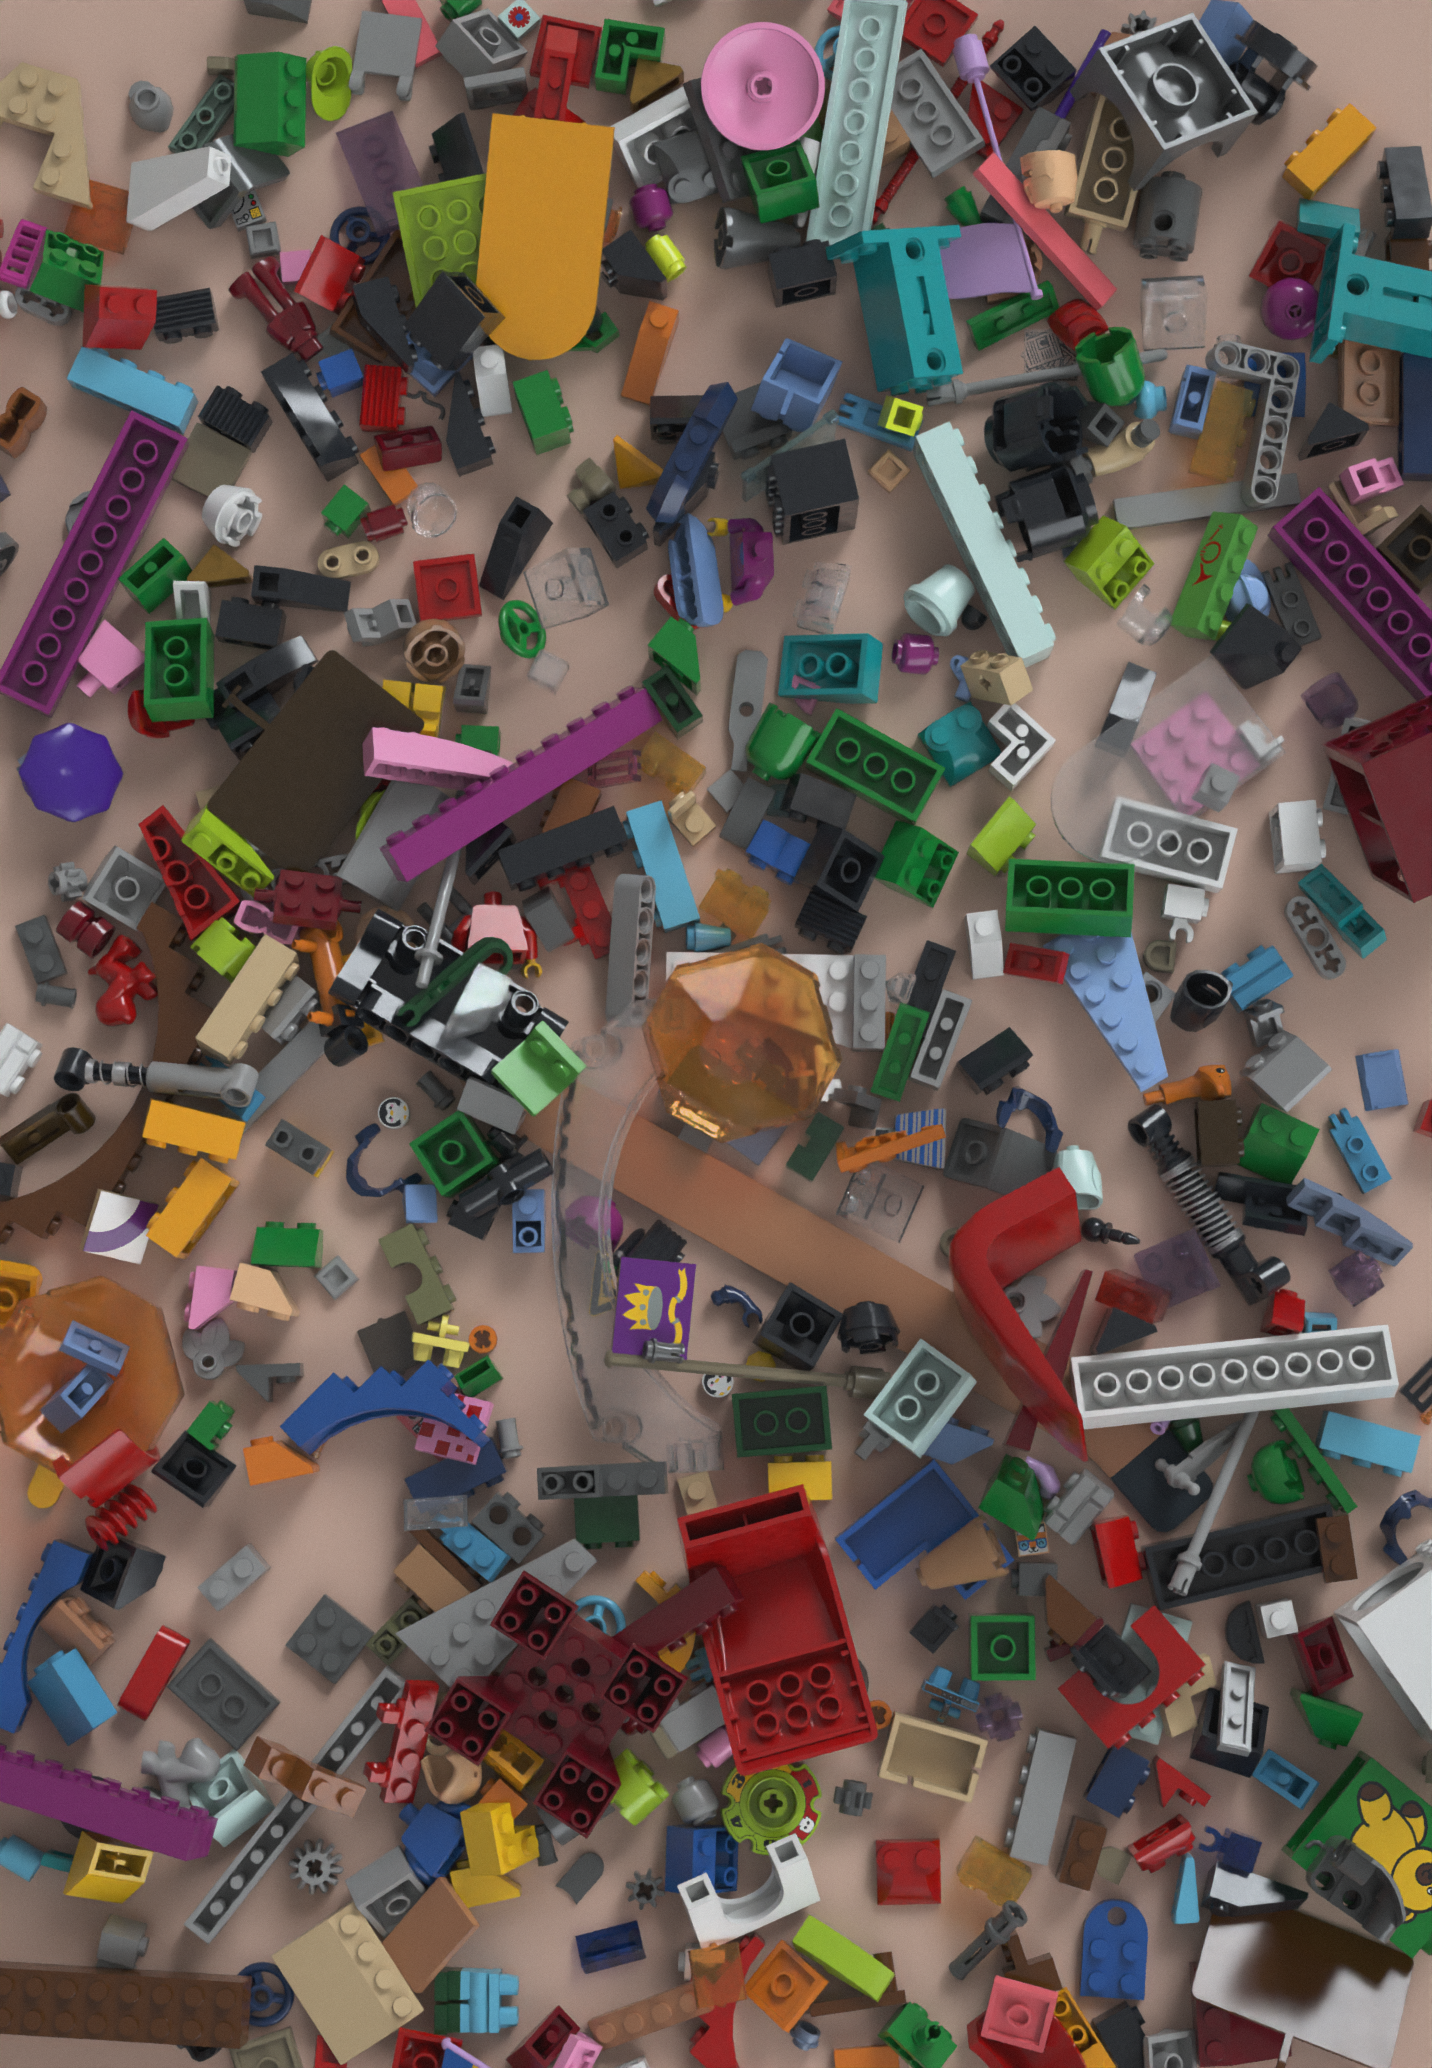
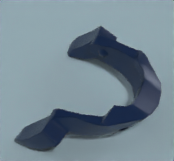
M1019 1086L1012 1087L1008 1100L1006 1102L999 1101L996 1113L998 1126L1004 1128L1011 1113L1015 1112L1016 1109L1020 1111L1025 1108L1029 1109L1038 1117L1046 1132V1150L1055 1153L1061 1142L1063 1132L1058 1129L1052 1107L1033 1093Z
M376 1123L365 1127L355 1135L358 1146L347 1159L346 1180L351 1189L360 1196L382 1197L394 1190H399L403 1194L405 1185L420 1183L422 1176L414 1173L405 1179L400 1177L391 1186L374 1188L369 1186L366 1179L359 1175L358 1163L360 1156L381 1131Z
M1417 1490L1401 1495L1386 1510L1380 1523V1528L1387 1540L1383 1551L1399 1565L1408 1559L1399 1547L1396 1539L1398 1523L1402 1519L1409 1520L1412 1517L1411 1510L1416 1506H1425L1432 1509V1498H1427Z

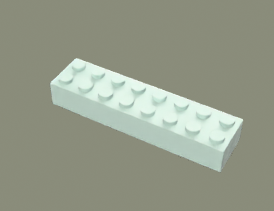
M949 421L917 435L912 453L1006 654L1022 657L1026 668L1050 656L1056 636L1049 623L1044 624L1040 615L1043 612L1041 603L1036 595L1031 596L1027 585L1030 584L1028 575L1023 567L1018 568L1014 557L1017 556L1016 550L1010 539L1005 541L1001 529L1004 528L1002 520L997 511L992 513L988 504L991 501L989 492L984 484L979 485L975 474L978 473L975 462L971 456L966 457L962 446L965 445L963 437L958 428L953 430Z

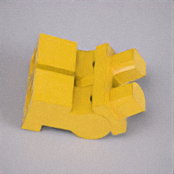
M383 680L382 688L411 711H416L415 714L423 720L424 728L419 734L439 738L446 687L415 683V692H413L414 683Z

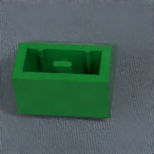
M46 229L32 269L29 291L84 312L85 284L101 285L104 252L91 244H83L73 240L64 233Z
M896 820L881 852L885 858L874 879L889 889L934 908L959 852L924 828Z

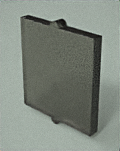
M405 1311L386 1319L379 1318L377 1323L357 1331L374 1372L382 1366L389 1373L395 1369L399 1374L403 1375L406 1372L405 1370L423 1363V1361L413 1360L414 1342L411 1341V1337L414 1331Z

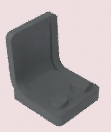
M233 134L218 138L213 142L203 144L201 148L210 146L232 156L229 186L197 204L193 209L209 229L220 227L247 193L286 180L290 171L278 155L233 146Z
M962 1118L959 1122L943 1175L954 1181L985 1188L1005 1196L1052 1171L1057 1151L1051 1153L1046 1150L1044 1143L1008 1128Z

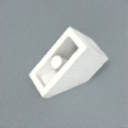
M497 344L480 346L473 352V360L482 416L511 414L512 405L504 350Z
M998 910L966 914L964 923L972 979L1003 976V951Z

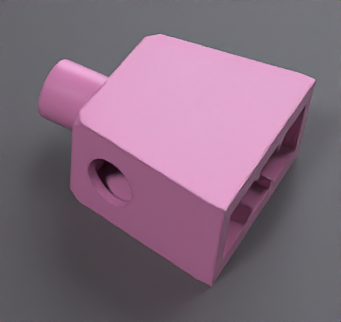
M104 620L78 659V663L88 673L76 686L89 698L102 685L112 694H116L144 672L145 654L109 622Z

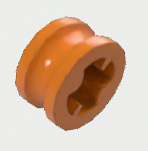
M477 1326L469 1334L470 1347L478 1353L491 1352L497 1345V1334L489 1326ZM484 1330L490 1333L488 1339L491 1344L487 1348L485 1345H482L481 1349L476 1345L478 1339L475 1335L479 1331H481V1334H484Z
M882 1700L870 1701L871 1708L877 1706L879 1710L881 1706L886 1710L883 1713L885 1719L883 1722L878 1723L875 1720L877 1730L887 1727L892 1719V1711L889 1705Z

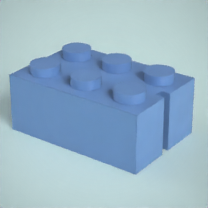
M786 338L762 378L751 410L759 413L765 419L777 421L779 418L783 420L782 424L787 425L793 431L809 434L832 392L843 362Z

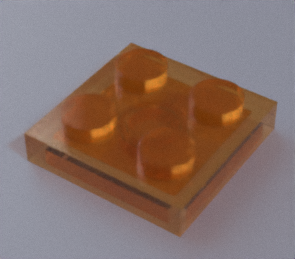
M89 179L93 208L90 210L73 204L64 234L78 242L91 244L95 247L124 255L133 228L132 224L126 222L129 191Z

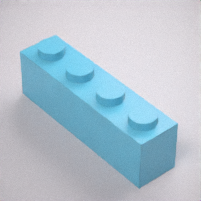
M81 346L67 377L68 382L73 388L129 412L132 410L184 435L198 404V400L195 394L192 393L193 389L180 382H176L175 385L164 381L165 377L152 370H148L147 373L140 371L135 363L127 359L120 358L119 361L109 357L110 354L101 348L89 349Z
M662 800L627 811L628 820L622 823L627 838H634L637 850L632 851L637 869L643 867L645 874L651 876L656 884L655 904L657 908L654 910L656 927L663 926L664 932L668 933L686 927V925H692L694 922H700V916Z

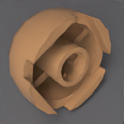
M427 619L420 621L405 636L403 654L406 666L412 675L421 681L429 682L428 679H439V682L446 681L456 675L464 665L466 648L463 638L457 629L445 620Z

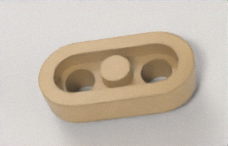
M359 541L326 549L318 558V568L323 576L342 580L373 572L379 565L380 556L372 543ZM360 552H367L369 556L366 560L360 561L358 554ZM330 559H337L339 562L336 567L331 568L328 566Z

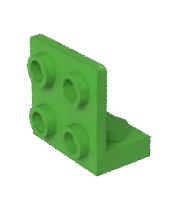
M542 1021L519 1046L491 1070V1074L534 1117L572 1084L587 1066Z

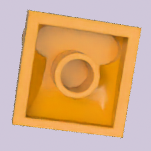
M0 1260V1329L28 1334L34 1332L38 1294L43 1282L41 1272L36 1267Z

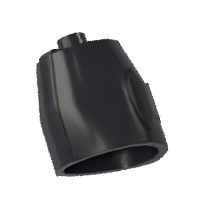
M1195 970L1188 973L1174 996L1170 1012L1171 1021L1188 1032H1197L1206 1028L1209 1024L1216 1021L1231 997L1233 983L1217 972L1210 970ZM1207 984L1218 990L1221 996L1214 990L1210 989L1207 986Z

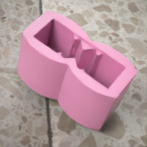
M251 900L241 901L234 919V923L239 928L254 937L263 938L266 934L289 949H293L291 944L294 940H300L299 934L304 927L273 923L274 912H271L263 904Z

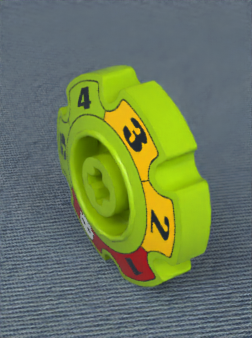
M787 1764L747 1776L740 1775L737 1772L736 1766H734L727 1774L720 1792L721 1795H725L728 1798V1805L720 1809V1815L726 1830L738 1843L749 1839L751 1842L750 1851L761 1855L769 1856L766 1848L767 1845L796 1833L800 1844L803 1845L815 1832L822 1814L814 1808V1801L822 1797L820 1785L806 1764H800L798 1767ZM770 1794H772L773 1799L778 1800V1805L773 1806L771 1812L769 1807L764 1806V1800H769Z

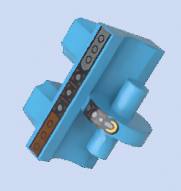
M936 1665L929 1680L924 1679L921 1688H923V1691L944 1699L942 1703L932 1698L928 1706L939 1711L937 1721L943 1723L947 1715L956 1719L959 1718L961 1710L952 1707L951 1703L976 1712L980 1704L977 1701L980 1683L964 1677L958 1692L947 1688L953 1672Z

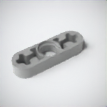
M1304 896L1294 897L1286 904L1284 909L1288 923L1317 973L1327 980L1339 977L1346 968V960L1312 901ZM1297 903L1299 907L1305 905L1307 911L1304 912V917L1307 922L1313 918L1316 923L1308 925L1301 931L1299 926L1303 925L1304 921L1300 915L1294 917L1292 911L1295 909L1294 904ZM1317 929L1323 934L1324 940L1320 946L1315 947L1308 943L1307 933L1309 930ZM1328 945L1331 950L1327 951L1326 955L1330 960L1336 959L1338 961V965L1335 966L1336 973H1333L1331 969L1327 971L1324 969L1323 965L1327 962L1323 954L1318 958L1315 955L1316 952H1320Z

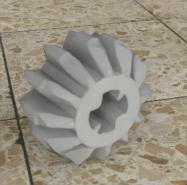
M321 1838L317 1840L315 1849L312 1842L306 1840L304 1842L305 1851L298 1847L293 1851L299 1859H291L289 1861V1866L298 1868V1870L290 1874V1878L296 1879L301 1877L302 1880L297 1886L299 1890L303 1889L306 1883L310 1884L309 1894L311 1895L316 1892L317 1885L322 1893H326L329 1890L327 1882L336 1886L339 1880L334 1874H341L344 1869L340 1865H334V1863L342 1859V1854L331 1856L330 1853L334 1850L335 1845L331 1843L326 1850L322 1849L324 1842ZM309 1860H312L313 1863L316 1860L321 1861L320 1869L323 1873H320L319 1870L313 1873L310 1870L312 1864Z

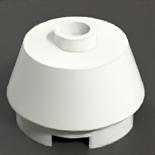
M221 485L208 496L203 506L202 520L218 542L237 547L240 546L239 540L246 534L252 536L257 530L262 519V513L258 511L259 503L262 500L250 488Z

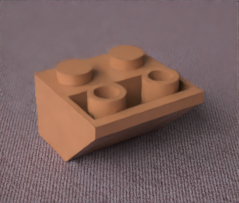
M72 1595L58 1601L39 1625L66 1653L76 1648L87 1666L90 1667L115 1642V1639L111 1636L114 1632L103 1620L100 1619L97 1622L89 1613L92 1609L86 1601L79 1596L75 1599Z

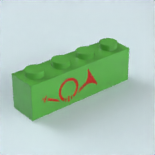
M1212 512L1169 623L1170 626L1186 637L1212 641L1216 639L1229 602L1233 596L1234 586L1239 579L1258 527L1243 515Z

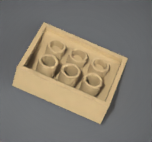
M353 1900L271 1955L340 2065L398 2030L399 2027H402L424 2011L366 1918L356 1908Z

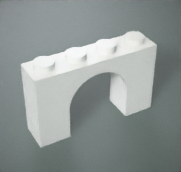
M796 1833L766 1846L772 1864L771 1875L763 1886L747 1896L737 1899L718 1897L707 1872L677 1885L692 1930L703 1953L820 1901L808 1858Z

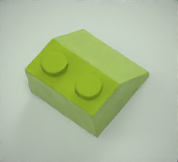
M1009 796L970 844L966 854L994 876L1000 870L1006 873L1008 871L1009 859H1016L1012 856L1019 847L1025 850L1036 836L1032 832L1036 823Z

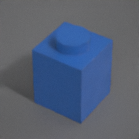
M352 348L318 361L321 372L316 373L322 390L329 389L332 398L363 386L364 377Z

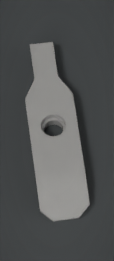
M744 650L737 655L728 727L734 742L732 771H747L748 760L745 756V746L761 718L768 658L761 651ZM743 706H749L752 709V714L748 717L742 716L740 709Z

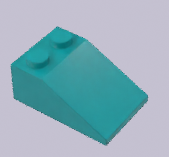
M869 633L784 636L778 696L805 700L816 699L817 701L844 704L877 703L883 643ZM794 675L816 683L815 685L821 688L812 689L799 683L798 687L794 689V687L792 688Z

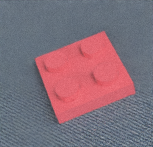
M995 1975L980 2036L1043 2053L1058 1992Z

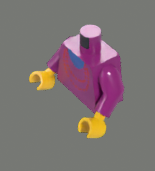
M711 517L707 520V522H715L716 524L715 531L707 532L708 535L724 537L728 533L731 534L729 539L732 591L730 595L722 593L724 613L729 612L732 605L738 606L759 599L774 576L772 532H764L761 524L753 518L730 519L728 521L725 518Z

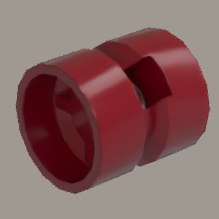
M81 900L71 906L56 928V932L70 943L76 941L77 948L91 959L96 957L105 948L116 930V927L102 916L95 918V911Z

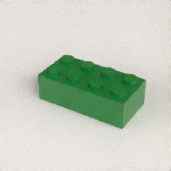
M838 708L832 714L805 765V768L848 792L856 794L860 799L900 821L915 825L945 771V767Z
M1009 859L1005 931L1131 938L1135 864Z

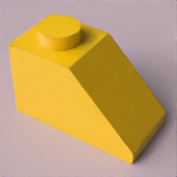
M468 1858L457 1861V1867H452L450 1871L453 1888L467 1908L520 1897L522 1894L521 1885L504 1874L471 1876Z

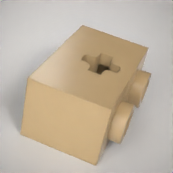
M979 650L974 652L968 661L960 665L972 698L1011 706L1033 691L1022 657Z

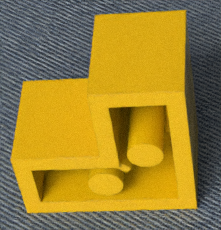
M509 1802L479 1803L460 1812L471 1876L503 1875L540 1857L534 1825H514Z

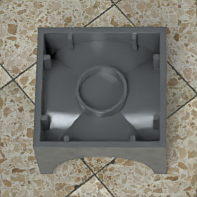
M1194 13L1098 48L1070 90L1076 101L1085 98L1091 92L1099 93L1113 102L1123 115L1130 130L1134 147L1133 170L1127 181L1133 191L1143 188L1166 165L1200 145L1213 142L1211 149L1217 158L1227 154L1258 114Z

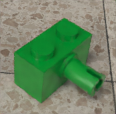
M908 2002L899 2006L877 2035L912 2068H941L957 2048V2045L951 2040V2034L942 2025H938L939 2022L930 2021L927 2018L928 2013L923 2007L916 2003Z

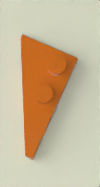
M942 1124L922 1127L920 1132L908 1136L906 1131L903 1130L879 1136L864 1137L854 1147L849 1148L845 1141L836 1143L837 1163L841 1173L849 1171V1173L859 1172L867 1167L866 1164L875 1161L880 1163L891 1161L896 1158V1154L946 1138V1134Z

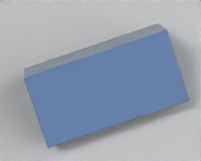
M1211 0L1199 22L1228 66L1239 60L1246 47L1233 37L1236 33L1242 36L1254 19L1239 2Z

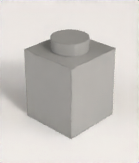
M1211 763L1203 772L1191 799L1220 812L1228 804L1240 776Z

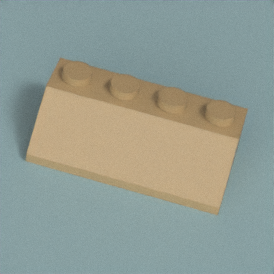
M266 934L263 936L196 1036V1041L202 1054L229 1065L232 1064L235 1058L239 1060L248 1047L246 1041L252 1032L257 1033L265 1022L266 1017L263 1015L269 1006L275 1007L283 994L281 988L287 980L292 981L297 975L300 965H298L299 958L296 952Z

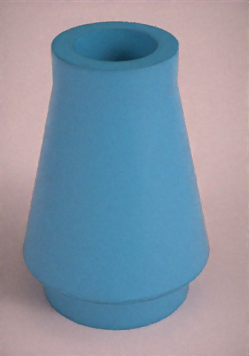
M694 922V925H686V950L702 952L731 946L730 928Z

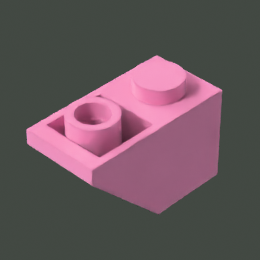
M196 1266V1272L190 1273L189 1290L193 1291L192 1302L186 1304L184 1321L189 1322V1329L199 1330L234 1303V1300H230L237 1274L236 1270Z

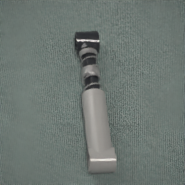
M70 1047L63 1051L54 1075L55 1083L68 1091H79L83 1089L84 1085L89 1083L96 1084L98 1081H102L105 1085L112 1082L114 1086L128 1087L130 1085L133 1088L139 1084L152 1093L222 1099L234 1107H245L251 1103L259 1078L257 1070L243 1063H234L229 1068L152 1061L148 1067H143L142 1063L138 1067L133 1066L131 1062L120 1061L106 1064L103 1060L99 1063L87 1051L76 1047Z

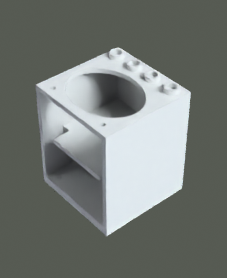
M1428 1539L1415 1548L1417 1552L1415 1555L1334 1611V1614L1419 1736L1432 1744V1540Z

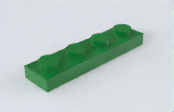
M1290 1409L1271 1410L1274 1415L1270 1419L1280 1433L1286 1431L1292 1441L1288 1445L1298 1459L1305 1458L1310 1466L1307 1472L1317 1485L1322 1483L1328 1491L1325 1498L1331 1504V1507L1335 1511L1340 1509L1342 1513L1346 1514L1357 1508L1356 1503Z

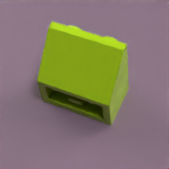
M1104 515L1099 519V523L1092 527L1088 536L1083 538L1063 561L1078 581L1113 609H1116L1155 564L1126 525Z

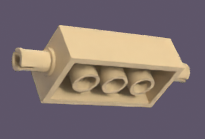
M1099 93L1096 94L1077 164L1078 179L1075 201L1067 205L1064 216L1082 220L1085 223L1079 247L1083 252L1087 251V254L1092 255L1097 254V247L1103 228L1107 227L1118 231L1127 229L1138 191H1133L1127 182L1134 165V147L1130 130L1115 104Z

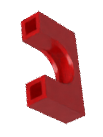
M1155 1605L1130 1625L1131 1629L1153 1653L1159 1665V1680L1155 1690L1149 1697L1134 1704L1115 1702L1108 1697H1104L1095 1688L1093 1680L1087 1673H1083L1080 1670L1057 1688L1108 1749L1115 1746L1119 1750L1132 1738L1129 1734L1132 1729L1137 1725L1143 1729L1157 1717L1153 1713L1155 1709L1161 1704L1166 1708L1181 1696L1177 1690L1186 1683L1192 1687L1205 1675L1202 1669L1206 1664Z

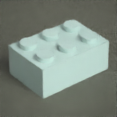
M920 1338L864 1413V1416L891 1438L921 1458L977 1381L970 1373Z

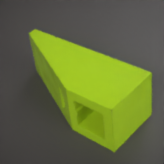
M207 805L189 822L181 841L253 898L255 888L264 889L274 879L275 876L247 840L210 812Z

